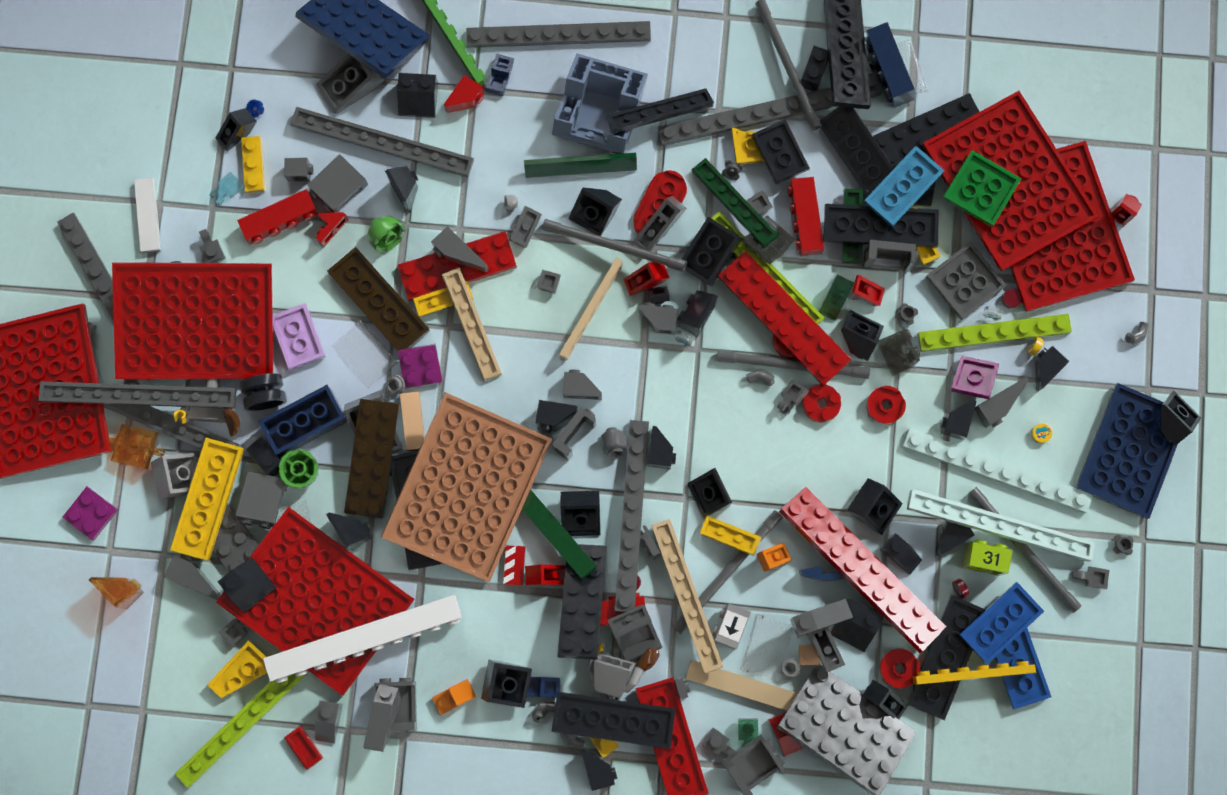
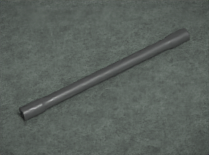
M758 0L755 3L756 8L766 25L810 129L811 131L818 130L822 125L816 112L813 110L773 21L766 0Z
M545 219L542 225L543 230L566 235L662 264L684 272L687 266V261L672 256L668 257L568 227L552 220Z
M718 350L717 353L718 362L744 363L808 371L798 360L740 354ZM845 366L837 374L869 379L870 368Z
M977 486L968 493L973 501L983 510L999 514ZM1010 540L1060 596L1072 613L1081 608L1082 605L1066 590L1027 544Z
M774 510L755 535L760 536L762 541L783 519V516ZM739 551L701 594L699 601L702 608L749 554ZM683 615L672 626L679 634H682L687 628Z

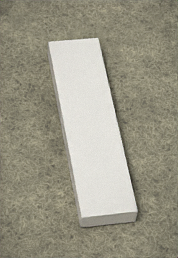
M153 177L136 179L134 184L140 252L161 251L155 179Z

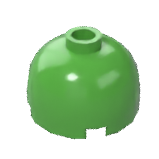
M382 216L371 221L367 236L370 245L375 251L383 254L381 251L389 252L401 242L403 238L400 235L402 231L405 233L406 229L396 218Z
M305 450L289 451L282 457L279 463L280 477L290 487H308L315 482L318 476L319 466L317 460L310 452Z

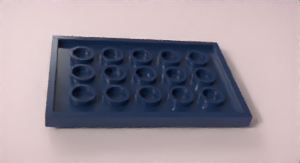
M310 0L296 11L295 15L297 19L384 79L422 47L430 37L428 33L380 0Z
M1115 384L1075 488L1145 519H1150L1177 445L1175 446L1172 442L1167 441L1161 432V406L1164 402L1122 384Z

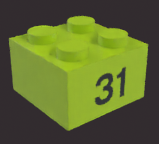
M971 541L970 544L964 547L961 568L998 576L1008 574L1012 550L1007 549V546L1003 544L987 545V541Z

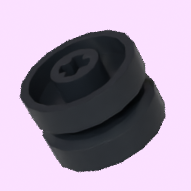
M270 373L252 376L239 383L241 393L247 395L243 399L246 411L272 409L287 402L285 391L280 390L284 385L281 374Z

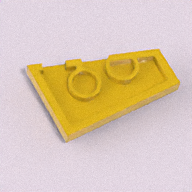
M732 128L736 164L744 165L764 162L751 136L755 132H745Z
M248 640L207 685L220 698H224L267 674L263 660L267 656Z

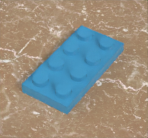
M915 146L864 200V203L893 227L942 175L944 170Z

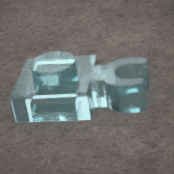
M230 171L217 183L220 188L211 191L209 196L213 199L216 195H219L220 197L216 203L221 205L224 203L226 196L231 199L245 186Z

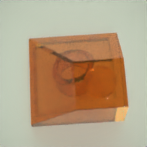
M91 577L89 579L116 608L128 609L144 593L140 589L142 585L134 578L132 580L114 577Z

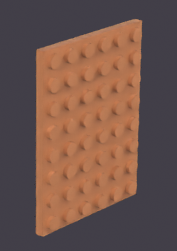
M444 392L381 538L490 582L552 439Z

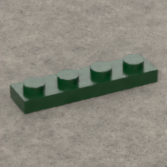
M844 189L843 204L863 206V189ZM842 243V263L861 264L862 244Z

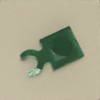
M738 718V740H744L741 744V747H743L758 736V718Z

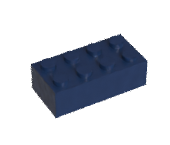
M888 22L866 30L865 46L868 54H871L874 68L879 70L878 75L882 86L886 87L884 89L888 104L892 103L893 107L896 108L915 100L914 86Z
M325 385L258 422L275 455L281 458L289 451H294L348 422V419L332 389Z

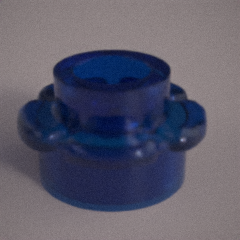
M253 99L247 103L246 109L254 118L264 113L261 101Z

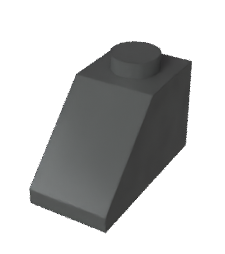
M571 369L569 372H564V398L602 400V392L584 373H580V370Z
M324 700L319 701L315 721V740L335 744L343 704Z

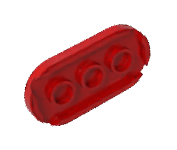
M667 170L653 177L634 215L633 222L637 234L640 233L666 198L673 196L681 204L683 203L687 194V185L681 174L676 171Z

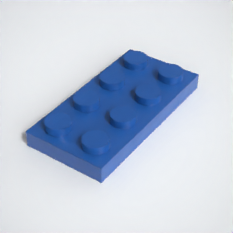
M1015 582L967 626L959 636L988 665L1031 625L1044 610L1018 582Z
M1026 628L995 657L997 664L1009 663V667L1016 666V662L1028 661L1029 665H1035L1036 673L1001 676L1012 709L1052 697L1028 628Z

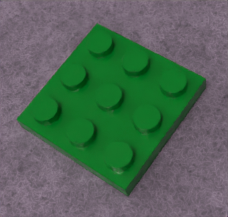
M972 150L942 199L986 225L993 227L1021 178Z

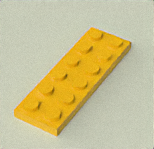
M205 438L170 548L171 551L210 561L244 448Z

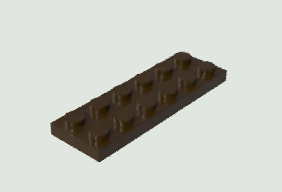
M356 247L327 270L328 274L397 351L411 348L430 331L426 324Z
M360 398L344 508L345 514L383 519L399 403Z

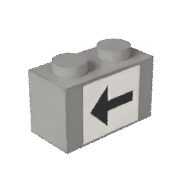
M730 603L727 607L723 606L719 615L722 618L720 625L716 624L712 636H715L714 641L736 650L751 612Z

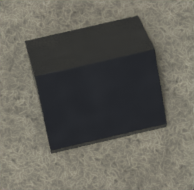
M716 468L687 483L703 518L732 504Z

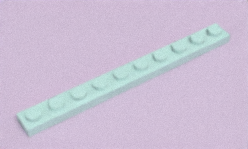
M911 428L908 429L903 447L1083 513L1088 512L1093 495L1075 487Z
M914 489L910 490L907 510L1086 562L1092 561L1095 542Z

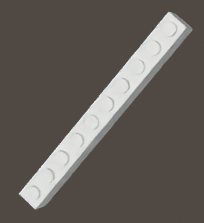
M452 595L263 658L270 681L275 680L276 683L288 680V675L295 673V676L298 677L306 674V669L314 667L315 670L327 667V662L333 661L336 664L345 661V656L352 654L354 658L365 654L364 650L372 648V651L384 648V643L391 641V645L402 642V637L410 635V638L422 635V630L429 629V632L441 629L440 624L447 622L448 626L459 623V618L462 617L456 595Z

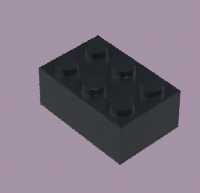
M707 217L681 258L687 261L685 270L709 286H713L718 275L722 272L743 238L712 218Z

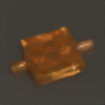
M121 424L116 438L109 437L110 445L113 446L111 461L148 470L153 455L160 457L165 455L162 454L165 453V449L155 448L159 433Z

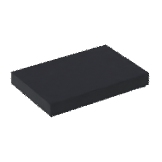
M786 119L751 135L775 185L810 170Z

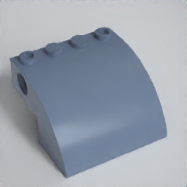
M577 53L566 78L564 96L554 118L552 135L615 154L624 153L633 129L613 134L606 121L607 114L640 106L648 74Z

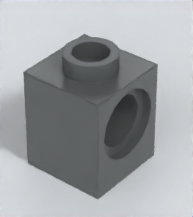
M307 157L284 158V176L288 182L310 181V175H313V164H310Z

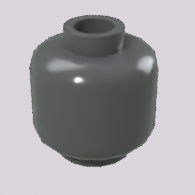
M615 427L606 429V432L600 437L602 450L609 457L621 456L627 448L624 432Z

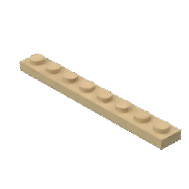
M670 519L652 525V529L704 674L723 668Z

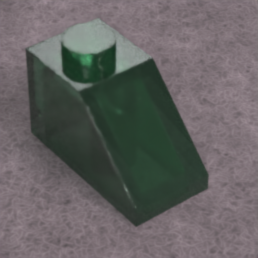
M837 274L819 313L835 321L854 282Z

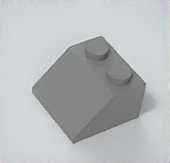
M196 453L166 455L151 462L158 499L188 495L198 463Z

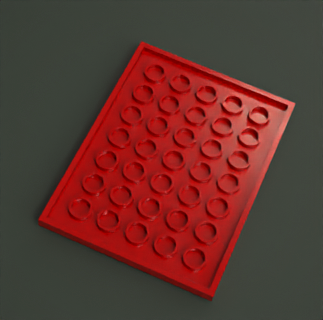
M1019 90L922 144L929 158L944 170L941 177L948 188L972 150L1021 178L993 227L964 212L1000 272L1099 217Z
M1086 141L1057 148L1099 217L1010 267L1017 289L1022 297L1025 313L1135 281Z
M112 262L115 379H246L252 376L274 373L272 263Z
M83 303L0 324V479L112 452L103 404L38 401L40 382L99 384L86 305Z
M288 507L250 556V558L253 557L277 588L246 613L229 598L225 591L216 603L284 652L407 611L415 599ZM372 648L364 650L365 654L353 658L351 654L345 656V661L336 664L330 661L326 663L327 667L318 670L312 667L307 670L344 696L377 650L372 651Z

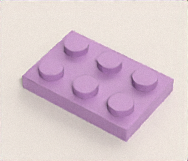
M306 303L273 315V328L289 370L326 357Z

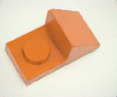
M785 543L756 553L764 572L792 560Z
M466 679L435 695L432 699L440 715H443L477 696L469 680Z

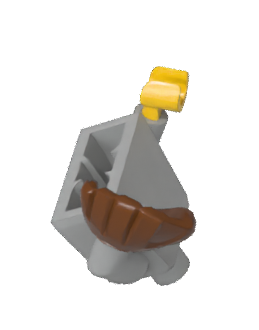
M206 379V387L217 388L218 379ZM181 407L180 410L174 412V421L177 422V419L181 418L183 424L187 421L186 416L192 421L226 423L231 437L236 435L240 426V419L235 409Z
M600 643L598 660H589L587 671L591 681L594 683V689L604 693L603 698L615 700V697H622L624 693L630 692L639 683L643 672L655 665L660 653L658 649L648 648L636 664L602 654L604 645Z

